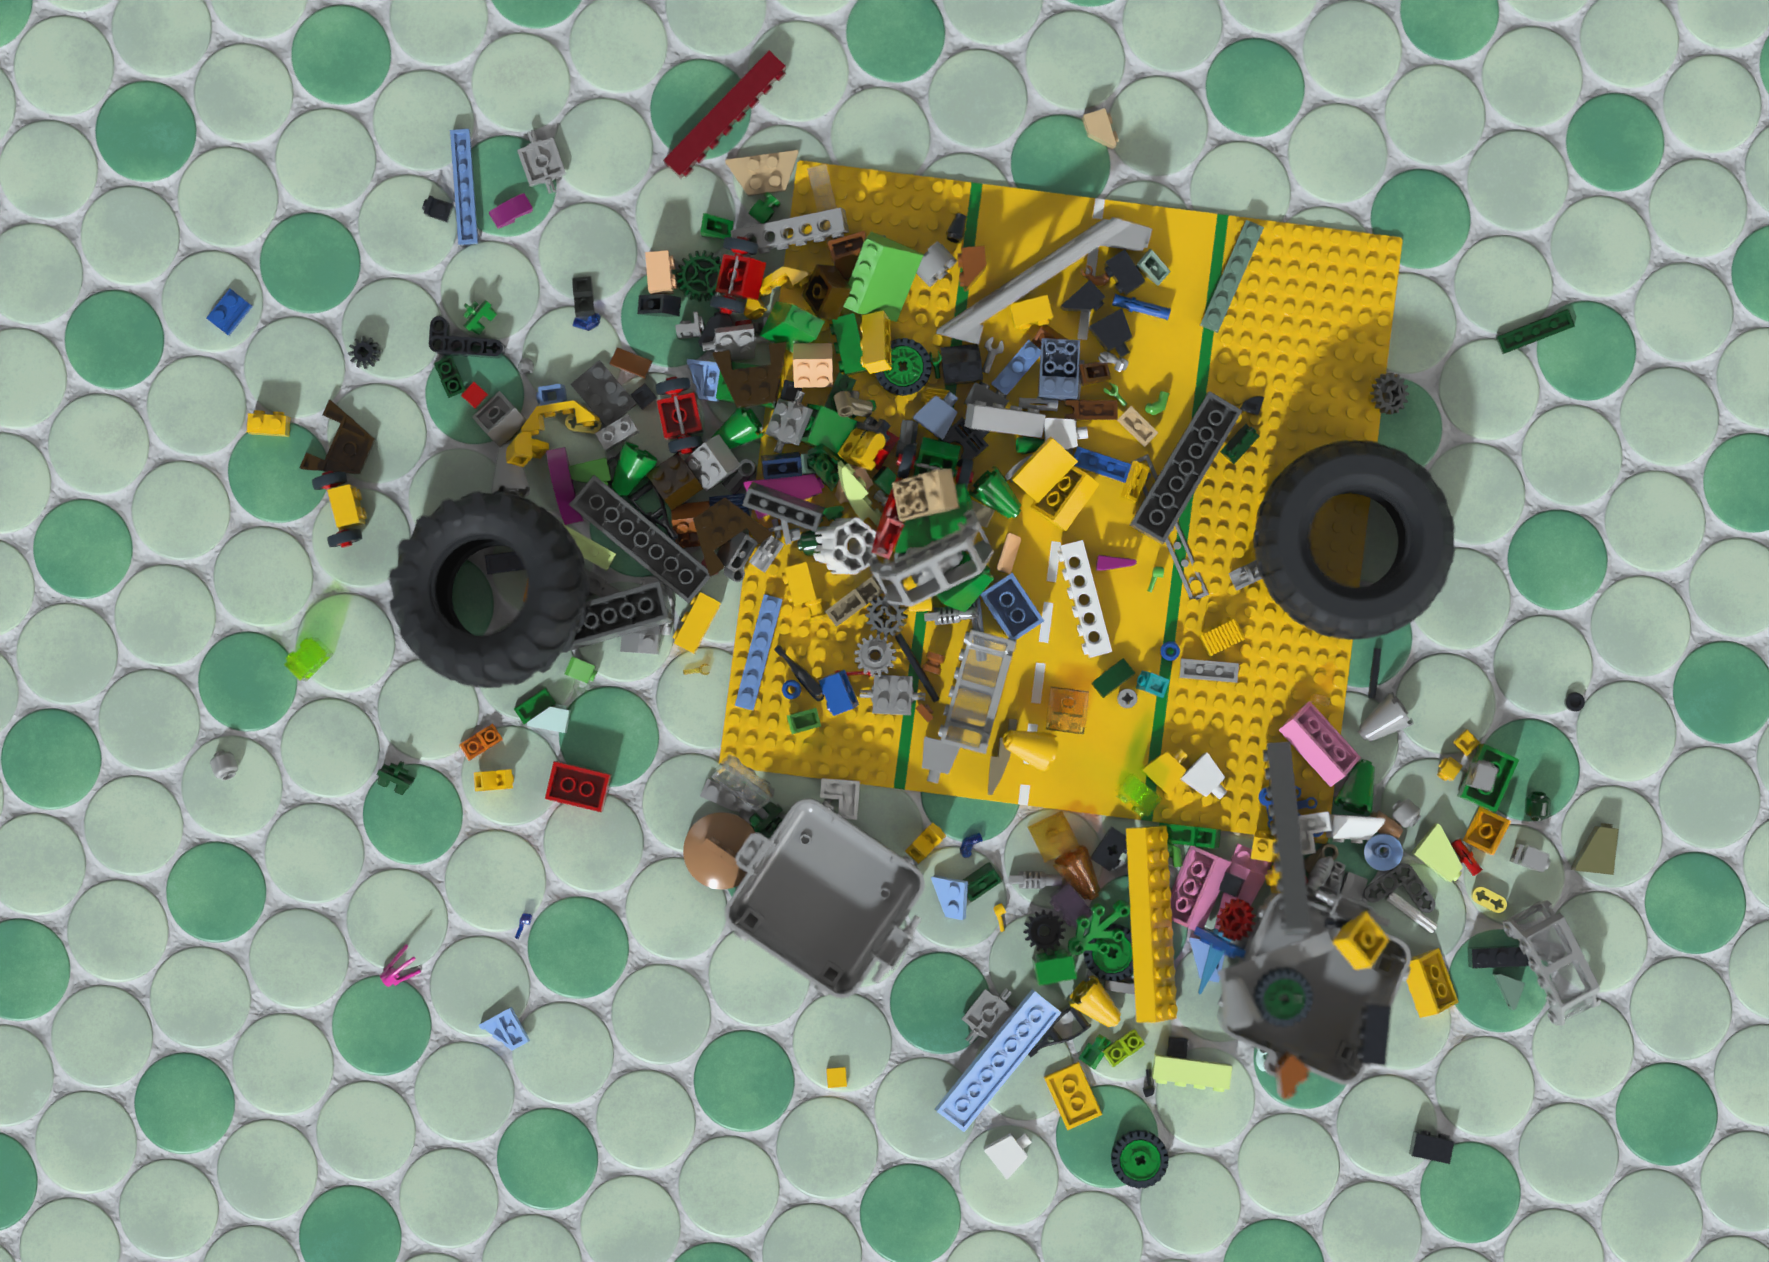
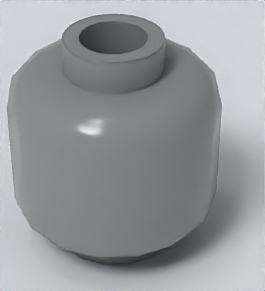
M218 751L210 761L215 777L223 781L233 778L238 771L234 755L230 752Z
M1409 799L1403 802L1399 800L1392 807L1394 810L1392 817L1402 827L1410 826L1412 828L1421 818L1420 808Z

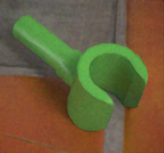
M1109 383L1112 386L1111 391L1104 388V392L1114 396L1123 406H1126L1127 402L1118 393V386Z
M1156 566L1153 568L1152 580L1147 591L1152 592L1157 577L1163 578V567Z

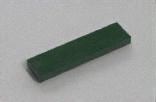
M1566 309L1496 336L1502 354H1506L1573 328L1575 325L1569 310Z

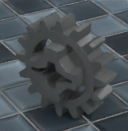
M1380 374V378H1375L1377 384L1371 385L1374 388V391L1370 392L1371 395H1374L1371 402H1376L1374 408L1380 409V413H1386L1387 415L1399 413V409L1405 408L1403 403H1408V400L1405 399V396L1409 395L1405 391L1408 385H1403L1405 379H1399V374Z
M881 595L878 596L877 600L873 599L871 605L866 608L870 611L865 614V617L870 618L867 624L873 625L871 631L878 630L877 635L884 632V637H887L890 632L894 636L896 631L900 632L902 630L901 626H905L907 623L903 620L908 617L907 614H903V611L907 608H901L899 604L888 603L886 596H884V599ZM882 604L881 610L875 611L878 605ZM892 621H897L896 625L891 627Z

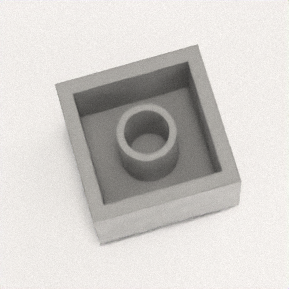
M719 434L704 442L684 460L705 491L719 485L741 466Z

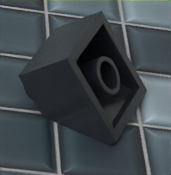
M978 344L940 348L944 386L983 381Z

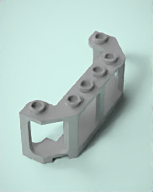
M973 509L964 513L967 519L965 525H962L961 522L958 523L961 530L890 563L888 558L884 559L885 563H879L875 556L867 560L888 603L913 606L982 573L994 552ZM979 530L984 540L973 545V539ZM963 549L969 550L973 560L946 573H942L938 565L940 560ZM926 567L932 569L936 578L905 592L900 583L901 579ZM881 578L891 580L893 584L885 587Z

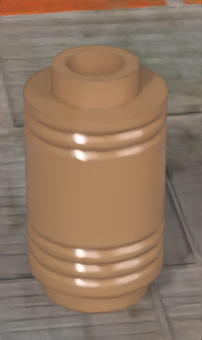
M1380 810L1377 812L1373 811L1369 816L1385 819L1384 824L1377 831L1379 834H1389L1397 839L1401 836L1404 830L1401 828V825Z

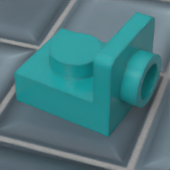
M1142 670L1137 678L1136 689L1164 698L1170 680Z

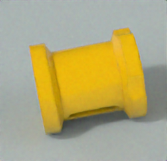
M822 599L805 603L811 615L810 622L826 618L821 605Z

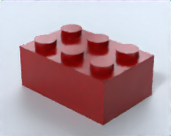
M554 761L545 799L603 812L612 774Z

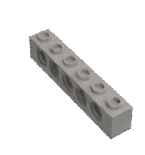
M840 207L731 230V237H745L750 241L752 237L756 236L757 252L759 251V254L771 252L770 249L777 248V250L789 248L788 245L796 244V246L806 245L807 241L810 240L821 242L825 241V237L841 238L844 236V233H849L845 209ZM829 221L830 228L824 231L823 224ZM811 225V233L805 234L806 226ZM789 229H793L794 234L791 238H787L786 233ZM774 232L775 239L769 242L768 236ZM749 254L743 255V257L752 256V255H749Z

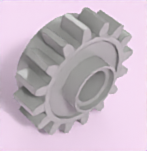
M879 634L876 636V639L869 635L870 640L867 641L865 638H862L864 644H857L860 650L854 652L855 655L859 656L855 658V662H860L858 669L864 668V674L871 672V677H873L875 673H878V676L881 677V672L884 671L887 674L889 673L887 668L894 667L891 661H896V657L892 656V654L896 653V649H891L893 646L892 642L886 643L887 637L881 640ZM872 652H879L881 657L878 660H872L870 655Z

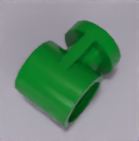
M769 192L764 194L765 200L759 199L748 213L760 224L767 223L775 213L772 208L774 206L778 208L781 205L779 200Z

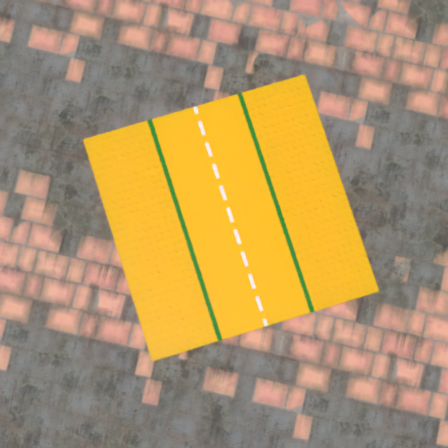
M798 161L790 218L841 207L845 209L849 233H844V236L864 231L867 238L872 231L881 236L885 235L886 238L922 254H925L929 247L939 241L956 260L958 253H961V248L985 246V271L968 291H964V288L960 287L959 273L962 272V267L958 268V262L950 269L948 268L946 270L948 273L941 280L938 279L931 287L916 274L897 322L890 320L892 341L898 338L915 340L926 349L928 354L932 353V358L938 357V351L941 354V347L975 344L937 334L936 330L1101 220L1117 218L1152 229L1147 248L1137 251L1126 250L1136 266L1149 249L1154 251L1171 271L1159 286L1140 272L1146 282L1124 296L1123 293L1120 294L1114 286L1116 282L1111 277L1106 285L1096 286L1105 296L1103 300L1104 305L1097 311L1094 309L1091 312L1063 311L1060 308L1061 305L1088 282L1087 278L1081 275L1080 270L1082 269L1085 274H1089L1090 271L1087 268V265H1089L1093 269L1092 275L1101 276L1105 273V262L1124 250L1098 246L1013 302L1017 303L1048 295L1053 319L1049 320L1050 323L1047 325L1068 340H1080L1079 365L1100 362L1098 359L1100 353L1107 352L1091 333L1089 326L1121 309V307L1112 306L1115 294L1128 298L1135 297L1139 301L1171 308L1168 320L1136 311L1128 312V309L1122 308L1132 335V339L1126 342L1130 353L1122 357L1129 362L1126 370L1118 372L1114 368L1115 364L1108 363L1111 380L1082 386L1080 375L1078 380L1077 400H1117L1114 396L1106 394L1104 388L1111 391L1112 386L1109 383L1118 386V393L1127 402V405L1123 406L1118 401V419L1132 406L1158 434L1144 447L1117 420L1075 421L1076 428L1087 427L1088 438L1077 439L1078 447L1131 464V461L1148 454L1158 476L1209 391L1239 409L1251 397L1262 396L1264 399L1258 416L1242 411L1177 521L1195 561L1193 566L1175 526L1168 536V540L1193 597L1204 593L1202 584L1195 572H1199L1209 595L1198 600H1190L1166 543L1160 544L1129 525L1145 499L1143 491L1139 502H1132L1121 497L1125 483L1078 468L1092 477L1099 486L1067 531L1033 510L1030 506L1034 499L1015 482L1011 483L1010 480H1007L1008 485L1021 503V512L1015 518H1006L997 511H994L988 527L981 526L994 552L986 564L991 571L989 573L994 579L984 591L1010 575L997 571L996 568L1007 534L1011 533L1020 537L1021 542L1011 573L1014 574L1044 622L1016 640L986 754L960 747L949 774L941 773L938 783L927 781L929 769L922 768L924 737L941 740V737L938 736L940 726L945 725L947 717L943 715L946 704L950 705L952 697L948 696L951 685L955 686L957 681L954 678L956 667L960 668L962 660L958 659L961 648H966V644L963 642L966 632L970 633L971 628H973L972 619H963L959 623L935 625V621H924V613H933L934 608L948 607L936 595L931 597L932 611L909 612V608L903 611V614L908 615L906 619H903L907 622L906 625L901 626L902 630L900 632L896 631L894 636L890 632L887 636L886 643L892 642L893 646L891 649H896V653L892 654V656L896 657V661H891L894 667H888L889 673L886 674L883 671L881 675L913 676V690L916 693H925V701L913 700L911 715L872 714L871 698H860V694H862L860 690H872L874 676L871 677L868 674L849 675L848 679L859 705L833 716L832 712L827 708L825 695L822 701H816L798 681L785 659L780 657L774 649L781 645L786 654L803 667L818 684H820V679L835 673L837 670L845 669V672L864 671V668L858 669L860 662H855V658L859 656L855 655L854 652L860 650L857 647L858 643L864 644L862 638L868 641L870 640L869 635H872L873 639H876L878 630L871 631L873 625L867 624L870 618L865 617V614L870 612L866 608L871 605V602L837 627L825 611L870 577L874 576L872 570L868 566L857 574L830 573L832 570H828L826 566L827 563H819V561L814 559V555L807 556L803 551H800L797 544L798 540L791 541V544L786 545L783 530H780L781 538H777V540L782 542L784 546L764 573L749 563L761 543L757 544L744 566L745 576L741 589L719 764L732 768L818 779L860 781V784L1159 823L1221 829V831L1252 835L1255 834V831L1267 830L1271 834V830L1267 825L1268 814L1266 806L1260 803L1258 797L1259 792L1269 786V780H1265L1264 769L1267 768V761H1263L1262 752L1266 749L1267 743L1289 742L1279 729L1308 701L1317 708L1341 735L1353 640L1321 635L1294 621L1271 598L1263 579L1236 591L1228 573L1257 560L1253 537L1259 506L1271 483L1290 463L1310 450L1333 442L1345 440L1378 442L1381 413L1380 409L1374 408L1376 402H1371L1374 395H1371L1370 392L1374 391L1371 385L1377 384L1375 378H1380V374H1386L1402 238ZM957 213L967 217L964 239L959 244L946 239V232ZM1248 220L1264 227L1220 329L1216 333L1200 326V323L1245 221ZM829 221L823 224L824 231L830 228ZM806 226L805 234L811 233L812 226ZM793 229L788 230L787 238H791L793 236ZM830 236L825 237V241L821 242L810 240L807 241L806 245L796 246V244L788 245L789 248L785 251L784 267L806 271L812 275L816 264L834 266L827 242L838 238ZM787 279V283L781 286L779 302L794 304L816 316L802 296L805 288L798 289L793 286L790 279ZM1010 305L981 323L984 326L978 345L982 369L988 355V351L984 347L987 340L993 337L991 344L993 349L998 348L1001 340L1004 345L1003 353L995 355L989 374L982 372V382L989 385V390L995 393L997 389L991 383L1028 340H1033L1041 328L1037 323L1031 325V328L1020 331V328L1015 329ZM843 307L839 317L854 313L860 339L862 340L860 323H862V315L864 314H859ZM822 319L825 322L818 337L810 343H832L834 385L840 372L838 361L842 360L840 353L836 354L834 343L837 342L836 335L831 334L829 324L833 323L832 319ZM1116 349L1110 351V353L1120 358ZM788 350L785 352L778 399L781 398L784 380L794 382L793 353ZM1040 357L1008 393L1006 399L1009 401L1005 408L1010 409L1011 405L1019 407L1020 397L1037 399ZM942 360L939 363L940 378H935V369L931 362V374L925 386L918 392L907 396H898L888 392L880 385L875 373L870 374L867 371L849 376L856 380L852 391L860 393L859 399L866 401L875 400L876 410L872 411L870 416L877 421L879 419L886 420L891 425L888 431L899 437V440L902 420L915 421L913 419L914 415L924 407L925 403L921 402L922 393L927 391V387L949 390L958 398L952 406L957 411V415L950 426L951 428L962 417L966 418L967 405L964 402L974 383L944 386ZM901 363L898 364L900 366V371H903V369L905 371L908 370L906 368V363H903V365ZM803 387L802 392L805 394L801 404L804 407H807V404L825 406L832 387ZM1160 391L1169 393L1164 411L1156 415H1151L1145 411L1148 403L1152 404L1158 401ZM1058 401L1057 412L1040 410L1039 413L1046 415L1045 418L1064 419L1065 415L1073 413V408L1065 406L1064 401ZM1030 403V405H1046V406H1047V404H1032V403ZM765 407L762 432H766L775 408ZM850 416L849 418L863 423L867 417L857 416L852 418ZM918 424L915 460L918 459L923 437L941 441L925 427H922L921 424ZM1247 424L1249 427H1253L1260 437L1233 464L1220 451ZM1043 428L1042 438H1039V439H1044V441H1045L1044 428ZM991 431L983 438L989 446L973 459L972 472H974L972 483L968 484V492L969 490L973 492L975 489L973 484L987 470L992 472L994 470L993 466H996L1003 477H1005L1013 466L1035 453L1021 454L1016 452V438L1022 435ZM766 434L761 437L756 480H764L761 456L779 454L774 452L778 440ZM800 442L799 446L790 443L784 445L781 453L799 452L801 456V454H808V450L814 447ZM898 442L882 465V467H888L896 475L899 470V465H897L898 457H896ZM952 442L950 444L961 446L958 457L959 461L964 451L960 443ZM1076 448L1067 451L1074 457ZM1146 459L1140 462L1149 466ZM914 465L913 469L909 471L908 478H912L914 475ZM875 468L872 470L865 469L870 479L878 472ZM1149 470L1151 477L1146 479L1145 482L1148 492L1155 482L1151 470ZM956 476L953 477L954 485L957 484ZM874 484L867 490L868 494L866 496L873 503L871 507L874 510L878 508L883 513L885 507L882 505V502L874 499V495L881 489ZM824 485V488L821 489V494L805 500L825 507V509L843 506L844 511L841 518H859L849 502L840 504L835 496L837 485L833 491H830ZM1340 494L1327 500L1317 511L1311 524L1309 536L1313 558L1322 572L1335 582L1350 587L1360 586L1370 498L1359 494ZM970 495L971 500L988 507L987 505L983 504L982 502L978 501ZM752 509L751 517L766 529L773 527V519H778L779 526L782 525L779 518L771 515L758 519L755 510ZM823 516V521L820 523L819 527L830 526L833 519L831 521H828V519L825 516ZM867 517L863 522L877 532L878 527ZM790 522L787 523L789 530L799 528L800 535L810 530ZM979 530L974 537L973 545L984 540ZM1081 540L1084 542L1112 649L1110 653L1091 658L1088 657V654L1084 655L1082 644L1085 643L1084 638L1079 636L1077 625H1080L1079 619L1074 617L1072 607L1075 606L1074 600L1069 598L1067 588L1070 587L1069 581L1064 580L1062 569H1065L1064 562L1059 561L1057 553L1061 545ZM1175 542L1181 543L1180 549L1177 550L1174 548L1173 545ZM896 545L890 558L888 559L890 563L895 561L894 554ZM876 555L879 563H885L884 559L886 558ZM1099 555L1137 560L1134 566L1096 571L1097 556ZM1071 557L1069 565L1076 568L1079 566V560L1076 557ZM1182 560H1188L1189 565L1183 567L1181 565ZM807 562L816 599H822L821 605L826 618L810 622L811 615L805 603L794 606L793 602H789L787 591H790L789 584H784L782 576L786 567ZM1156 566L1163 567V578L1157 577L1152 592L1147 591L1152 580L1153 568ZM1076 576L1074 584L1076 586H1083L1084 578ZM1189 578H1196V580H1193L1191 583H1189ZM901 579L900 583L904 588L903 579ZM765 594L783 600L753 711L737 707L735 702ZM1081 594L1079 596L1080 604L1087 605L1089 597ZM980 597L984 633L1008 639ZM882 604L878 605L875 611L881 610ZM1086 613L1084 621L1091 624L1094 621V616L1091 613ZM1229 617L1231 620L1235 618L1245 640L1209 656L1199 637L1203 634L1202 630L1209 626H1213V628L1220 626L1219 621ZM892 621L891 627L895 626L897 621ZM1095 631L1089 633V640L1097 642L1099 639L1098 633ZM882 632V633L880 634V639H881V640H883V638H885V637H884V632ZM902 634L922 668L926 661H928L926 658L928 651L946 657L944 663L940 664L942 669L940 675L923 670L940 697L936 702L932 701L895 639L896 635ZM984 637L985 646L1000 650L1006 648L1007 643ZM1169 641L1175 642L1180 648L1179 656L1172 661L1165 660L1160 652L1162 645ZM1171 647L1167 648V654H1173ZM969 649L962 679L994 687L1002 657L986 652L987 659L985 661H977L975 649ZM872 652L870 655L872 660H878L881 657L879 652ZM1124 658L1134 670V676L1122 683L1105 698H1102L1091 683ZM1181 659L1239 663L1238 681L1234 683L1179 678ZM1142 670L1170 680L1164 698L1136 689L1137 678ZM788 680H795L801 686V693L795 699H788L782 693V686ZM789 686L788 692L794 693L795 687ZM960 687L951 718L983 726L990 706L991 696ZM1124 689L1133 690L1137 694L1136 704L1131 708L1120 706L1117 701V695L1120 691ZM921 703L923 706L928 704L934 711L932 714L934 718L930 722H927L916 710V707ZM816 708L821 727L792 734L787 715ZM1009 719L1017 720V731L1052 733L1057 736L1055 740L1059 744L1058 752L1054 762L1050 761L1047 765L1050 767L1048 770H1038L1011 752L1000 782L992 795L987 794L990 756L998 757L999 740L1003 738L1005 733H1008ZM949 726L946 739L979 747L981 735ZM1290 743L1295 786L1301 789V795L1296 799L1297 801H1302L1308 797H1313L1317 800V806L1314 809L1302 808L1298 809V813L1308 815L1329 811V814H1331L1335 784L1330 787ZM1179 749H1182L1188 755L1181 763L1187 771L1207 752L1225 776V779L1220 784L1227 792L1220 799L1212 792L1205 797L1180 779L1168 796L1141 769L1165 751L1173 756ZM1295 788L1296 795H1298L1299 790ZM1266 794V795H1265V799H1266L1267 801L1271 800V798H1267V794ZM1310 799L1308 801L1309 806H1313L1315 804L1313 799ZM1323 832L1320 837H1314V843L1325 844L1328 841L1326 832Z

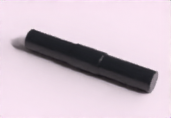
M1374 648L1368 698H1376L1381 649Z

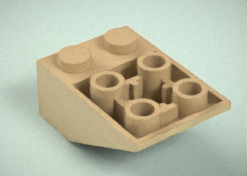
M951 469L935 470L892 483L900 521L959 508Z

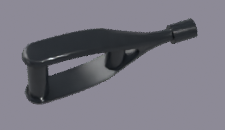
M650 480L631 496L628 495L630 501L642 515L664 527L672 540L678 538V534L669 525L664 500ZM651 489H654L660 500L661 507L651 515H648L639 508L635 501Z
M778 645L774 650L780 657L785 659L798 681L816 701H822L824 694H822L821 686L803 667L786 654L781 645Z
M1070 1006L1058 1016L1045 1033L1041 1042L1032 1048L1028 1053L1029 1057H1033L1044 1047L1061 1044L1076 1038L1088 1030L1091 1024L1087 1022L1080 1011ZM1071 1011L1083 1029L1068 1038L1062 1039L1054 1029V1025ZM1050 1035L1054 1041H1048V1036Z

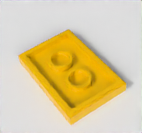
M1050 436L1018 469L1011 479L1039 503L1078 461Z
M1079 1061L1044 1076L1067 1130L1102 1115Z

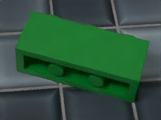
M855 314L840 316L837 320H832L833 323L829 324L831 334L836 335L837 342L834 343L836 354L840 353L842 360L838 361L840 373L844 372L846 376L867 372V369L861 364L863 350L860 345L861 339Z

